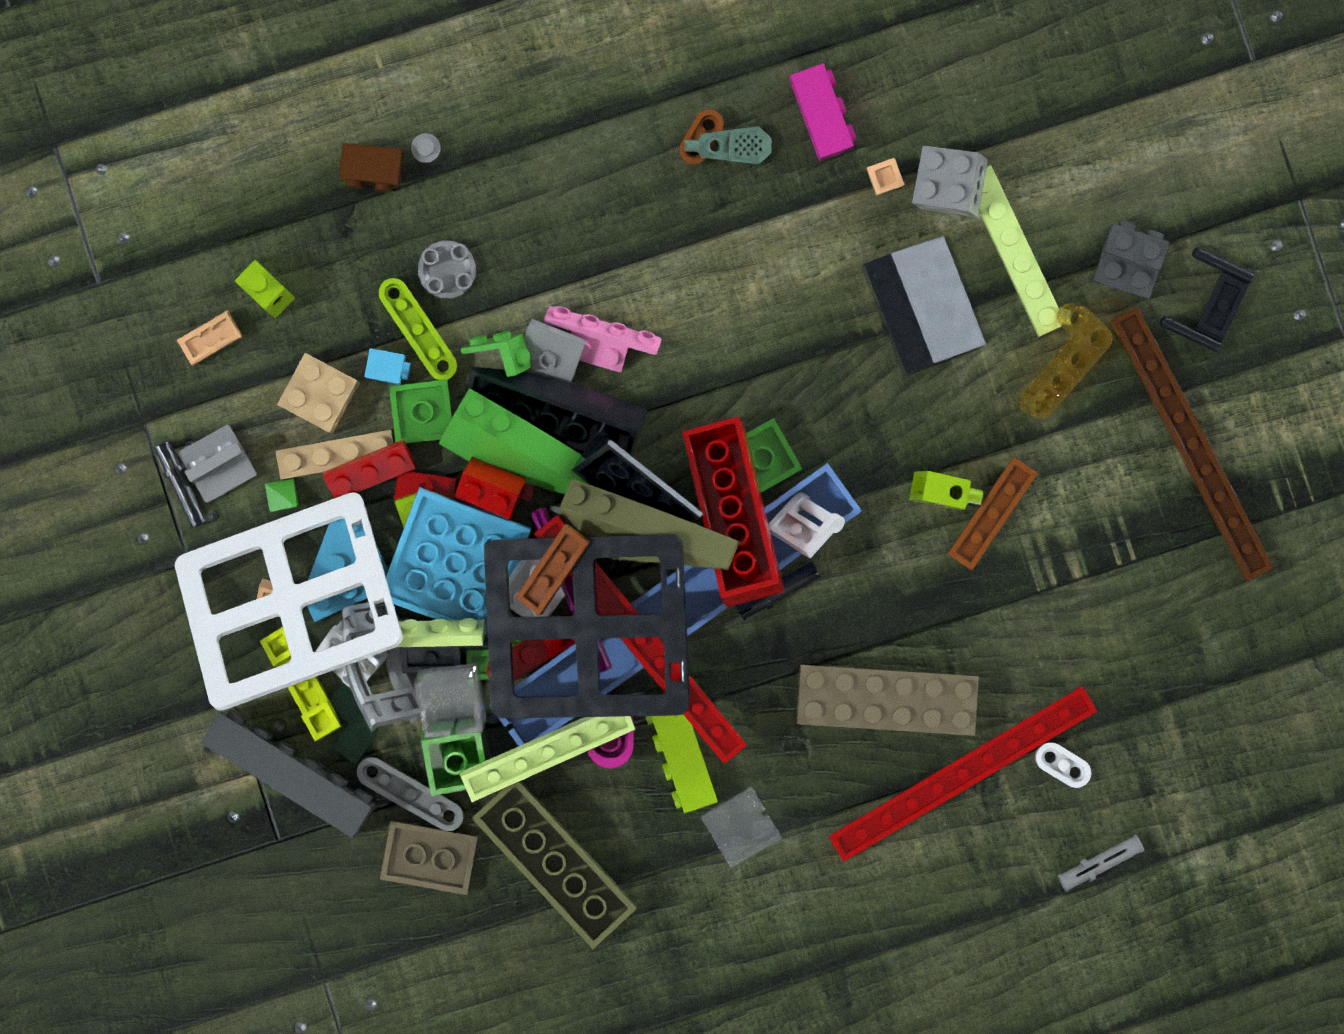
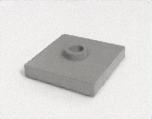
M531 319L524 340L530 353L532 367L522 373L572 383L587 340Z

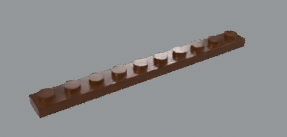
M1136 307L1114 318L1110 322L1245 581H1250L1273 569L1274 567L1139 308Z

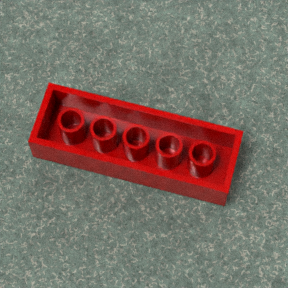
M740 417L683 431L682 435L700 511L703 513L704 528L739 541L729 570L714 569L722 601L726 607L785 592L745 426Z

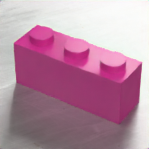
M823 63L790 75L789 81L819 162L851 151L854 147L853 142L856 141V136L852 125H846L843 118L846 108L842 98H836L832 87L836 86V81L831 69L826 70Z

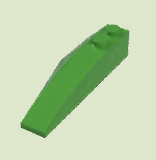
M470 388L439 442L440 446L468 462L471 457H474L526 478L525 484L541 487L548 491L565 494L571 479L588 484L571 471L581 454Z

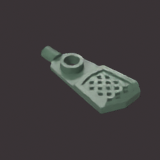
M759 126L703 133L698 140H685V152H698L702 158L760 164L772 153V138ZM713 140L718 143V148L715 151L710 149V143Z

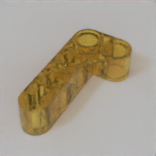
M1067 303L1060 307L1057 313L1058 323L1071 335V338L1020 396V408L1025 413L1040 419L1050 416L1110 347L1112 333L1090 310L1083 306ZM1077 311L1079 315L1078 320L1072 325L1071 316ZM1097 330L1098 339L1096 342L1091 343V335ZM1079 353L1078 362L1072 365L1073 355ZM1059 375L1060 382L1053 388L1052 381L1055 376Z

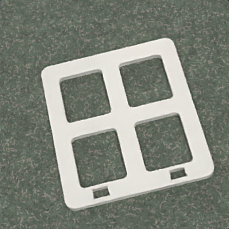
M357 493L342 495L179 556L175 562V570L208 699L216 710L229 709L393 649L402 641V631L363 499ZM345 519L356 556L355 563L300 584H294L284 548V541L331 522ZM362 523L365 536L356 538L353 527ZM261 549L271 580L272 593L212 615L201 577L202 571ZM359 586H364L374 619L375 630L372 633L314 653L302 609L315 602ZM385 601L388 615L379 617L375 605ZM274 617H281L291 654L290 662L241 681L229 683L219 646V639Z

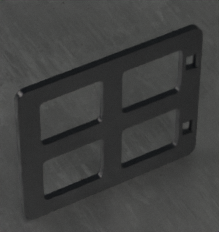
M677 535L584 537L590 543L573 567L575 612L572 616L514 617L510 612L509 562L511 560H541L555 538L496 539L486 544L484 548L490 691L491 709L495 716L499 718L678 716L688 711L690 707L684 552L683 542ZM648 556L659 558L662 594L661 613L600 615L597 612L595 560L597 558ZM676 568L677 588L667 587V570ZM601 638H662L665 660V693L604 695L600 688L599 640ZM573 639L576 642L578 694L575 696H517L514 693L513 641ZM680 662L681 681L672 680L671 663Z

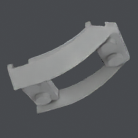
M385 601L375 605L379 617L388 615ZM369 602L346 606L343 609L342 643L372 633L375 630ZM397 615L398 621L408 620V618H400ZM400 647L385 651L389 654V657L386 659V666L394 691L372 695L360 661L345 666L351 691L371 732L379 726L410 720L412 724L435 711L433 705H427L421 693L425 689L417 672H402Z

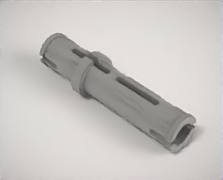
M1135 834L1133 837L1089 860L1082 859L1079 865L1063 874H1059L1057 877L1063 889L1068 892L1087 880L1090 882L1096 880L1097 875L1145 850ZM1122 850H1125L1123 854L1107 862H1104L1105 859L1113 856L1114 854ZM1098 864V867L1079 877L1076 876L1078 873Z

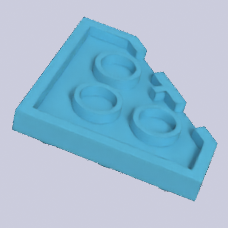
M345 519L329 523L308 580L355 563L356 556ZM362 523L353 527L356 538L365 536ZM377 545L384 573L386 576L388 572V567ZM359 586L307 605L314 622H317L343 610L346 606L354 605L367 599L364 586Z

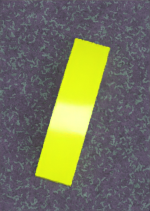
M283 627L260 640L273 666L279 667L290 662L291 654ZM317 676L288 687L303 714L301 717L315 742L342 727L330 699Z

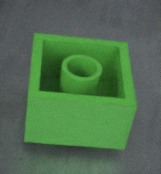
M478 719L419 729L431 796L466 790L459 773L485 761Z

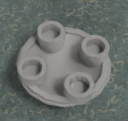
M442 240L431 244L423 251L418 262V276L421 284L430 294L439 298L452 299L464 294L471 287L476 276V264L472 254L465 245L455 241Z

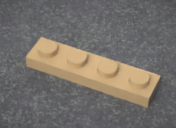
M392 430L277 450L275 452L280 480L323 473L393 444Z

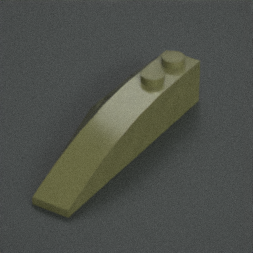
M571 479L560 506V519L565 525L568 524L585 537L677 535L683 542L684 565L692 567L729 570L739 545V541L575 479ZM655 556L609 558L618 561L631 560L641 563H660L659 558Z

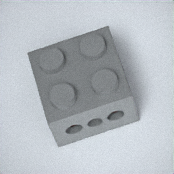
M923 146L912 204L921 210L978 217L988 159L978 152Z

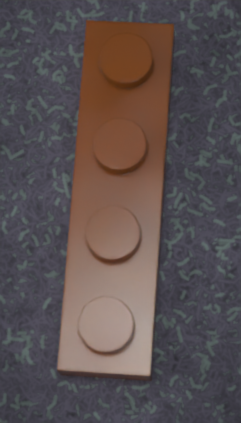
M1012 457L947 555L972 571L1038 473L1017 458Z

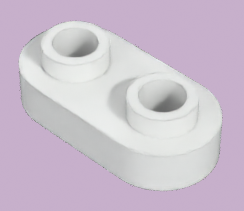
M1044 743L1039 746L1035 753V761L1038 767L1068 786L1079 788L1086 785L1090 780L1091 769L1088 763L1056 743ZM1049 751L1055 755V759L1051 763L1045 761V754ZM1073 767H1078L1080 770V775L1077 778L1070 776V770Z

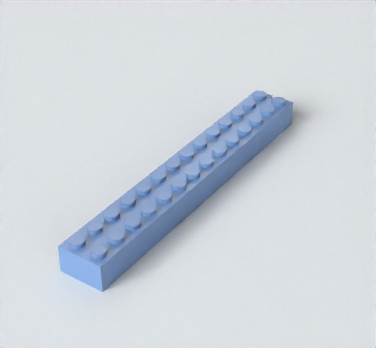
M828 463L765 507L769 524L795 494L803 492L810 497L812 502L831 514L837 513L845 519V523L862 512ZM806 511L798 512V514L819 527L823 524L822 521ZM771 534L779 570L802 555V553ZM684 565L687 636L728 608L721 599L714 569ZM676 572L667 577V587L677 588ZM661 582L631 603L639 614L661 613ZM601 638L612 665L609 670L600 673V688L604 695L644 668L620 638ZM576 643L516 685L514 693L519 697L577 695ZM574 717L499 719L504 726L510 723L513 724L514 728L508 732L517 745L520 746L559 729Z

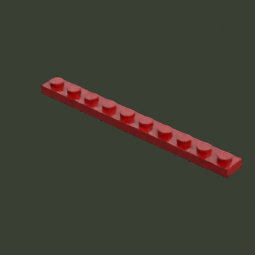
M556 515L535 532L534 535L537 538H556L565 524ZM595 561L597 611L601 615L639 614ZM572 570V571L570 572V574L568 575V576L572 579V581H573V570ZM658 637L620 638L665 692L663 642ZM679 662L671 663L672 680L681 681ZM689 675L690 707L683 715L725 764L745 748L747 744Z
M1080 686L828 835L844 862L1098 711L1083 686Z

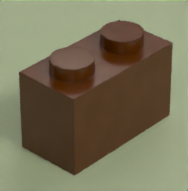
M343 143L339 179L341 182H346L345 186L349 188L363 189V184L374 185V190L392 192V188H400L404 153L401 149Z

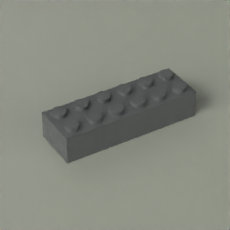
M234 709L233 711L219 712L201 741L203 745L349 837L353 838L359 834L377 805L371 801L373 799L371 794L361 788L351 789L347 786L349 782L347 779L335 772L333 774L330 773V775L321 770L324 765L310 756L304 759L297 755L298 749L286 741L278 743L273 740L272 736L274 734L261 725L253 727L246 723L249 718Z

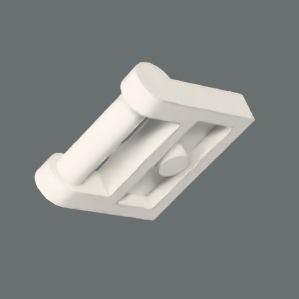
M798 492L768 525L772 535L808 558H811L833 533L842 530L845 519L837 513L831 514L812 502L808 495ZM806 511L822 521L823 524L819 527L798 514V512Z

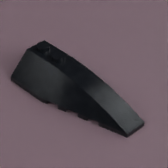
M472 367L466 392L469 388L581 455L588 444L601 435L612 440L632 456L647 412L644 408L582 386L528 373L507 377L506 371L502 369Z

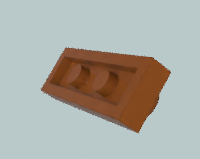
M568 524L564 525L515 598L537 615H542L573 570L574 565L590 541Z

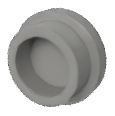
M424 133L418 135L413 140L411 151L419 162L430 163L438 158L441 146L435 136Z

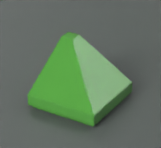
M294 478L265 483L270 512L299 507Z

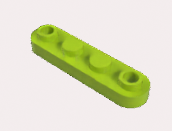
M397 278L385 280L379 288V298L426 369L436 380L452 379L458 370L457 361L406 284ZM398 289L400 292L399 297L391 299L389 297L390 290ZM442 361L447 362L449 365L448 370L445 372L438 370V364Z

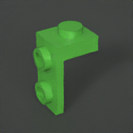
M504 331L494 334L493 338L487 339L486 335H479L470 338V344L460 348L462 354L499 349L507 377L518 375L532 367L530 353L526 347L523 333L511 335L510 331Z

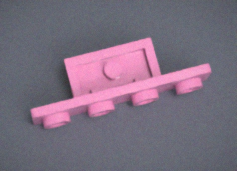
M549 306L544 318V323L570 330L572 335L587 340L580 361L617 372H622L628 348L657 355L662 340L652 332H639L629 329L621 323L601 321L596 316L589 314L580 315L562 306Z

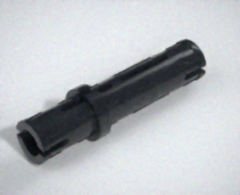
M171 441L156 446L154 450L165 470L163 475L165 479H169L178 501L188 518L190 527L194 528L207 522L208 519L184 470H186V467L180 463ZM168 459H171L173 466L181 480L180 482H178ZM182 487H184L194 510H191L188 501L181 489Z
M811 561L804 567L782 578L785 592L735 605L742 619L745 621L765 608L769 610L773 607V603L810 582L821 578L819 572L816 571L817 568Z

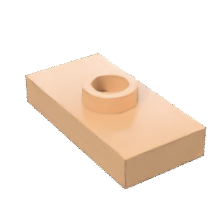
M227 310L177 341L190 364L194 366L242 338L243 334Z

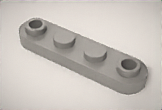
M369 757L358 765L357 777L363 785L444 831H453L462 824L464 812L458 803L442 794L431 796L428 786L383 760ZM370 766L377 768L378 774L376 777L368 775L367 770ZM447 810L453 811L455 814L454 820H445L444 812Z

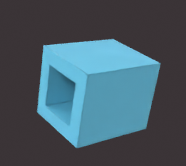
M370 348L364 377L368 380L402 385L403 379L408 380L411 363L406 362L407 357L403 354Z

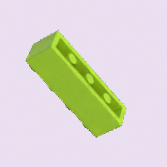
M683 714L678 716H645L648 725L654 723L657 735L652 736L657 753L664 752L667 762L663 763L662 767L667 781L673 779L676 791L671 792L676 809L682 807L684 813L717 803L718 800L691 723Z

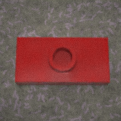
M408 471L397 476L394 499L416 493L419 487L454 499L457 479Z

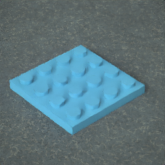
M419 487L386 575L393 604L434 619L463 620L473 618L485 620L487 629L485 637L488 638L484 548L488 542L496 539H528L531 527L512 520L508 521L463 502ZM511 560L509 562V576L518 565L519 560Z

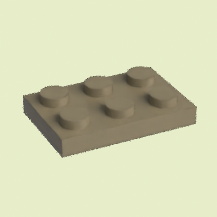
M391 820L380 880L468 895L478 836Z

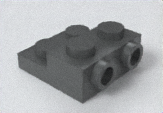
M1119 221L1118 225L1112 224L1109 228L1092 282L1148 300L1150 299L1158 271L1161 269L1169 241L1163 240L1164 234L1147 230V233L1144 234L1135 231L1136 225L1126 221Z

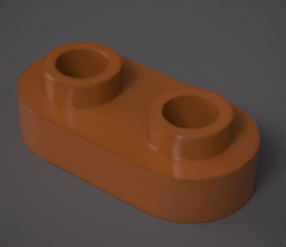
M707 109L701 111L696 116L680 144V156L685 163L699 165L707 159L702 158L699 154L692 156L689 152H685V140H698L703 133L723 131V118L717 111ZM706 121H712L715 127L708 131L704 129L703 124ZM713 140L710 143L711 150L717 141Z

